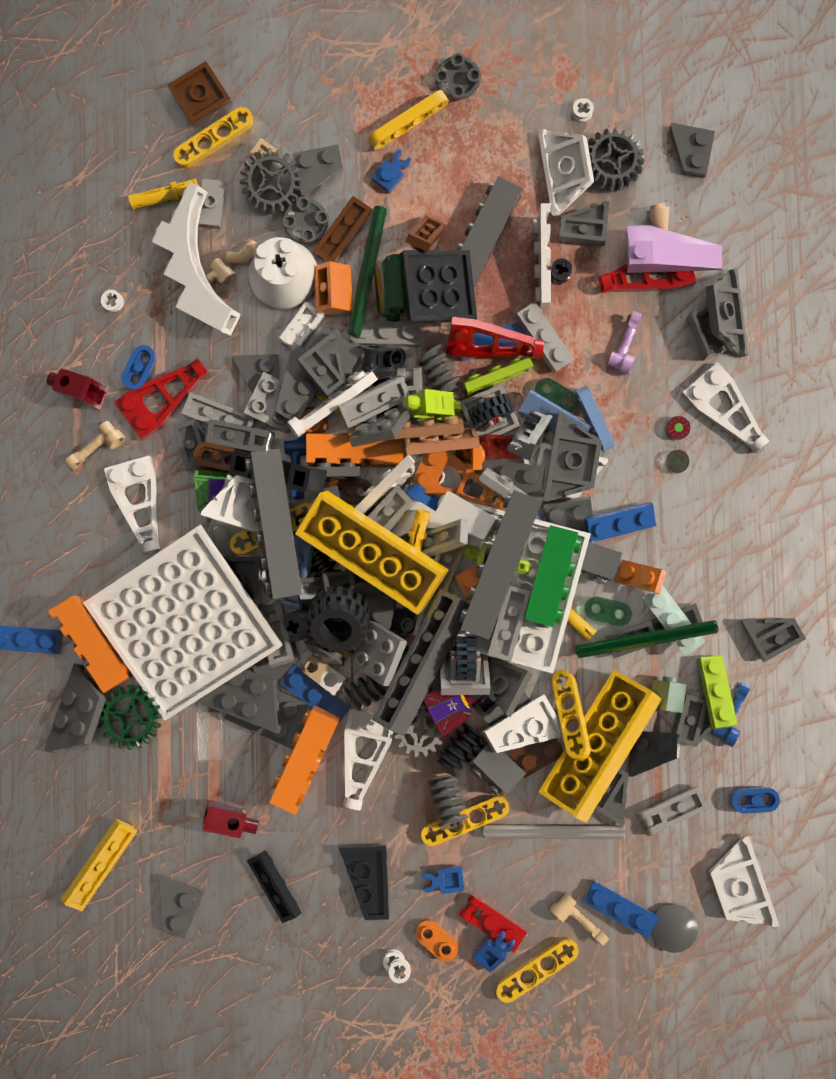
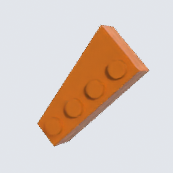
M351 433L306 434V462L310 467H317V463H331L332 467H341V463H355V466L360 468H395L403 460V438L352 447L349 441Z
M71 596L48 612L52 618L56 616L62 623L59 629L64 636H67L70 640L73 639L75 642L73 644L74 651L83 661L85 659L88 661V664H86L87 670L102 692L108 693L133 678V676L83 604L88 599Z
M315 705L312 711H306L301 721L305 725L302 733L297 731L291 743L295 748L292 754L287 753L281 765L285 767L282 776L277 774L272 785L275 791L269 802L270 804L294 815L297 814L340 720V716Z

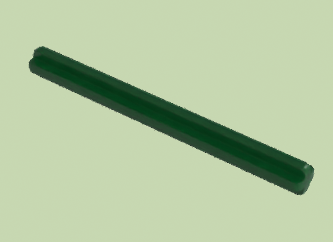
M375 205L373 208L347 331L352 337H360L374 276L373 267L376 265L387 214V208L382 205Z
M712 620L580 644L575 648L578 658L711 635L718 633L719 627L717 621Z

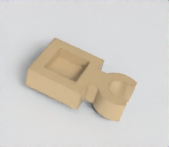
M259 138L247 158L251 160L250 155L253 154L256 159H259V150H262L264 156H268V148L272 150L271 156H276L277 149L262 138ZM265 162L262 164L268 170L273 162ZM247 167L243 168L245 171L249 170ZM257 168L254 171L253 182H256L260 176Z

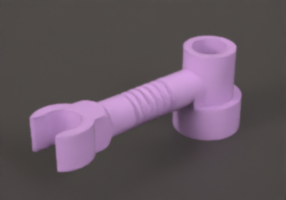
M635 311L631 315L618 352H612L608 361L609 366L618 368L620 372L629 375L635 357L628 355L627 352L642 316L641 313Z

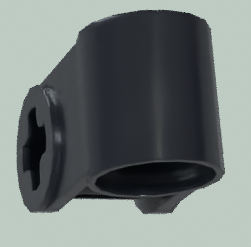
M389 344L362 346V351H364L362 371L375 373L382 372L383 370L398 369L406 361V352L400 347Z

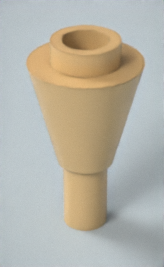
M664 203L651 205V210L647 211V215L652 225L668 230L669 207H665Z

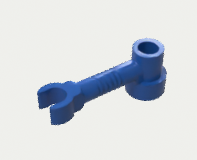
M306 436L299 437L297 440L284 441L285 455L290 454L291 462L300 464V456L306 455ZM292 489V496L295 500L304 499V492Z
M743 682L739 684L733 699L735 715H737L751 686ZM735 727L713 729L711 735L723 740V743L730 747L735 745L740 734V730Z

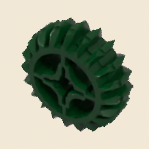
M127 685L126 692L120 686L117 688L118 694L115 691H110L111 699L106 698L105 704L107 707L103 706L102 712H104V715H101L99 721L104 720V724L98 727L99 730L107 729L103 737L112 736L109 742L111 745L119 740V749L124 748L125 744H127L128 750H132L134 743L137 748L143 747L142 740L149 744L151 742L149 735L153 737L158 735L153 727L161 728L162 726L161 723L156 722V719L163 718L162 714H156L155 711L160 709V705L153 706L152 704L156 697L148 699L147 691L141 694V686H137L134 691L132 685ZM126 697L132 698L131 703H128L125 710L114 709L122 699ZM139 701L145 706L148 718L139 712ZM133 712L135 719L138 720L127 722L128 719L122 714ZM112 716L120 721L121 733L115 728ZM134 725L146 726L138 736H128Z

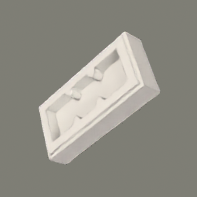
M305 301L280 334L278 340L290 349L293 342L302 347L322 321L324 314L317 313L316 308Z

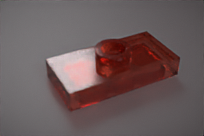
M480 435L479 443L484 450L485 459H520V456L507 451V447L515 435Z

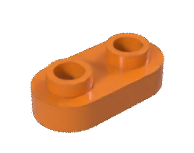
M424 919L419 922L416 927L418 941L439 960L444 962L453 960L458 953L456 940L434 920ZM426 929H430L432 931V935L430 937L424 936L423 932ZM443 946H449L451 950L449 953H443L441 949Z

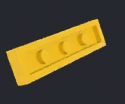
M115 819L60 899L64 905L80 911L84 910L136 834L137 830L134 826Z

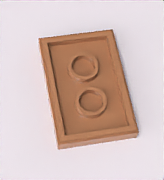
M474 427L464 428V433L404 438L407 455L480 447L479 438Z

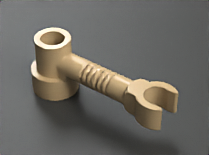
M220 258L211 262L209 268L212 271L206 275L209 284L217 280L222 286H227L236 278V273L231 267H227Z
M105 421L98 427L100 434L79 452H75L66 458L64 462L69 468L75 470L84 462L86 457L103 443H106L110 449H115L124 442L125 436L120 430H116L109 421Z
M567 893L563 895L558 903L554 902L548 909L562 922L570 915L603 946L610 939L574 907L577 902Z

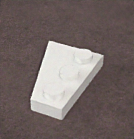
M544 694L537 696L515 710L511 718L506 716L482 731L494 753L563 737L560 721Z

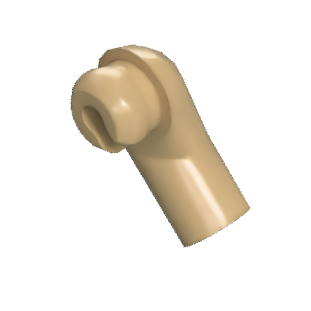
M249 240L239 252L227 251L226 262L248 264L255 255L258 244L254 240Z

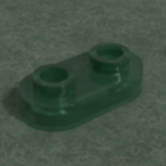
M543 378L535 386L534 392L569 413H573L578 406L577 395L553 379ZM549 386L551 388V392L545 393L543 391V387ZM564 398L570 399L571 404H570V405H564V404H563V399H564Z
M592 597L584 605L585 615L594 621L623 626L632 617L630 607L623 602L602 597ZM594 604H597L600 607V611L598 613H594L592 611V606ZM616 610L622 611V618L618 619L615 617Z

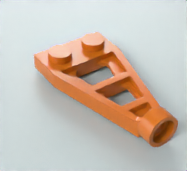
M442 451L424 454L410 484L411 486L415 482L426 489L424 493L431 496L434 493L441 497L447 491H450L468 502L504 510L503 503L505 498L479 482L480 475L474 470L467 468V465L452 452ZM447 466L453 467L462 476L459 487L455 489L442 487L439 484L440 476ZM472 479L483 487V493L480 497L476 498L464 494L463 489L467 480ZM499 496L496 504H494L493 497Z

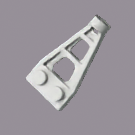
M718 362L681 393L697 412L750 447L754 453L758 452L769 442L760 431L735 381ZM720 391H725L732 401V408L727 413L718 412L709 403L710 399ZM736 411H739L747 421V426L743 430H737L728 422V418ZM756 436L758 439L754 442L751 441V438Z
M356 371L346 378V384L301 420H298L296 417L287 422L288 427L299 438L307 429L335 411L338 404L352 399L378 379L373 372L361 371L358 373Z
M148 455L104 468L110 492L138 539L142 554H150L161 550L158 541L157 477L151 456ZM144 484L146 488L145 501L141 504L132 505L125 495V489L134 485ZM147 508L149 510L150 524L145 527H139L135 520L134 512Z
M353 709L349 710L344 732L345 796L342 806L361 810L362 799L391 744L393 731L373 721L372 718L375 714ZM360 736L375 739L377 742L374 754L368 759L360 758L356 754L355 742ZM356 762L366 764L369 767L366 778L361 783L352 779L353 764ZM351 794H356L358 796V799L349 796Z

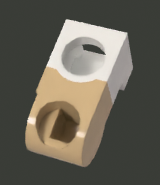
M313 654L301 669L302 672L334 696H338L342 691L341 687L345 686L349 681L348 677Z

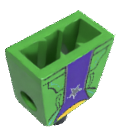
M195 469L194 484L198 512L200 513L222 490L227 475L233 478L236 475L229 474L226 471ZM207 518V524H210L211 519Z

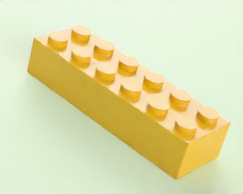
M329 491L319 493L295 533L417 615L425 609L449 571Z
M614 669L584 717L591 748L590 755L583 761H577L567 754L565 748L538 793L575 818L587 823L662 699L653 691ZM577 743V749L574 752L580 754L579 750L583 747Z

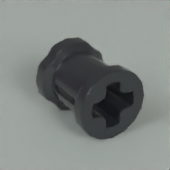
M564 258L554 261L550 270L551 281L557 285H562L569 280L572 273L570 261ZM560 268L564 269L562 275L557 274Z

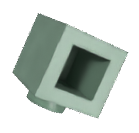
M663 676L662 681L653 679L651 691L662 699L656 709L683 713L687 685L677 683L678 678Z

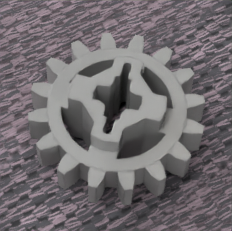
M422 705L416 713L418 715L417 721L411 724L406 734H410L413 737V745L408 743L405 737L400 734L394 736L395 739L401 738L402 740L398 746L403 747L405 745L407 747L406 754L413 750L415 757H418L419 752H423L426 757L428 754L427 750L429 749L435 753L434 745L443 744L439 740L440 735L437 729L429 728L426 724V716L430 719L431 717L425 711V705ZM422 719V727L426 730V734H421L419 742H417V734L413 732V728H418ZM434 737L431 743L422 747L425 739Z

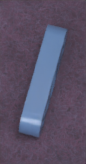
M587 386L576 390L577 401L588 424L591 425L590 428L593 435L602 441V452L614 448L612 436Z

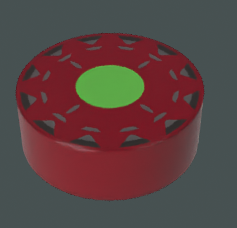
M675 416L666 424V433L673 440H682L690 432V423L685 417Z

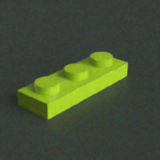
M519 357L510 362L511 365L502 368L499 365L488 370L489 374L481 377L480 374H476L467 378V382L464 383L463 387L466 395L469 396L531 371L533 364L530 357L527 359Z
M723 655L697 659L712 730L737 726Z

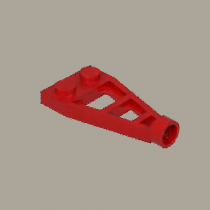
M627 264L610 273L598 276L599 286L603 294L621 291H673L697 283L694 271L667 272L668 277L666 279H652L649 276V272H641L643 282L628 283L625 276Z
M452 317L446 354L457 357L530 356L531 358L541 359L544 340L535 339L534 337L479 320ZM476 333L488 335L493 338V342L490 345L476 346L472 344L473 336ZM503 338L516 342V346H498L499 339Z
M197 358L185 367L144 383L140 389L129 390L114 401V403L140 439L144 440L163 426L201 378L209 372ZM193 369H194V370L196 371V373H197L196 376H194V375L192 374V370H193ZM176 378H180L184 382V388L176 396L172 397L166 390L165 385ZM160 391L165 396L166 403L158 413H151L143 399L152 392Z

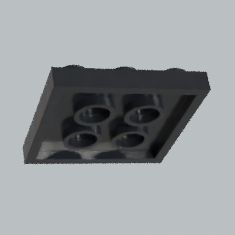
M403 250L400 253L408 323L451 322L452 317L477 320L470 250H428L427 252L424 250Z

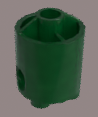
M391 254L373 267L378 314L386 318L387 321H400V317L407 316L400 254Z

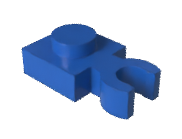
M401 150L395 152L392 163L385 160L372 175V180L389 194L404 177V173L401 170L408 168L411 164V158L409 157L405 162L398 160L402 155Z
M462 865L438 868V875L436 876L429 872L422 874V879L429 878L432 881L430 886L423 887V892H432L436 887H440L441 894L465 891Z
M504 931L497 934L495 942L488 938L473 952L472 958L490 973L506 959V952H510L514 947L515 940L512 939L508 943L502 941L505 936Z

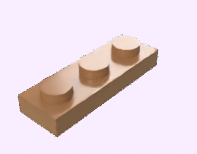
M451 415L444 417V420L422 418L420 422L412 423L408 420L394 439L464 433L463 418Z

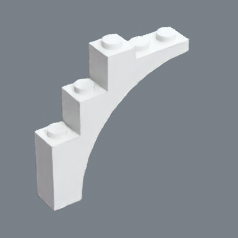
M190 182L183 191L182 199L177 209L172 214L170 224L161 221L154 232L152 242L174 253L166 264L164 275L185 285L184 290L178 297L176 308L231 336L241 314L224 303L214 292L204 274L199 258L197 236L200 213L208 192Z
M447 491L446 494L440 497L436 511L412 498L415 502L413 507L390 530V532L402 540L409 539L408 532L409 529H412L416 509H422L431 512L426 531L463 519L468 521V534L489 542L497 532L494 531L497 518L458 495Z

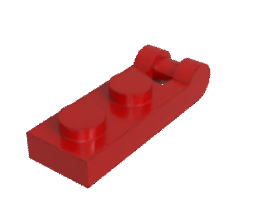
M471 894L468 898L469 903L465 909L462 908L458 915L494 940H496L499 932L504 931L505 936L502 941L508 943L512 939L515 940L514 947L511 950L515 953L526 936L527 930L477 896ZM476 908L482 910L478 918L473 915Z

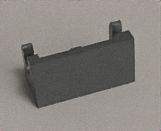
M708 306L699 312L697 310L691 312L686 320L702 360L704 361L725 353V345L711 333Z
M531 410L529 415L535 417L538 422L526 418L507 447L508 452L531 461L546 437L553 417L535 410Z

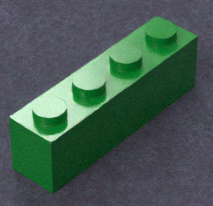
M552 525L549 526L525 621L549 628H554L555 623L560 624L563 610L559 609L561 600L566 601L569 586H565L567 576L572 577L575 563L571 562L573 553L578 554L582 541L577 539L578 532Z

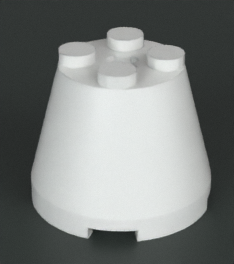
M271 238L257 247V251L249 265V283L255 296L264 304L276 310L295 309L303 305L305 301L307 302L315 290L314 266H317L312 254L303 245L288 238ZM278 261H283L282 267L279 268Z

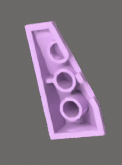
M650 225L626 227L627 273L722 270V246Z

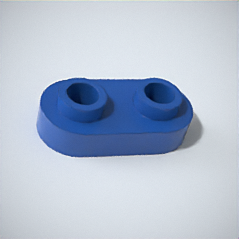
M141 345L136 347L122 373V383L129 390L140 389L147 382L156 364V354L149 346ZM144 355H148V356H149V359H148L147 362H142V361H141V359H142V357H143ZM134 376H138V377H139V380H138L137 383H132V382H131V379H132Z
M413 482L412 486L406 485L403 491L408 496L435 511L437 510L439 496L434 493L431 497L424 494L426 489Z
M769 787L741 788L731 794L730 804L735 811L742 814L772 812L778 808L780 797L774 789ZM764 795L769 796V801L767 803H763L762 797ZM744 796L746 801L740 805L738 799Z

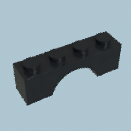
M233 450L229 474L251 479L250 473L247 474L245 469V459H248L250 452ZM282 460L286 488L313 494L323 492L327 470Z

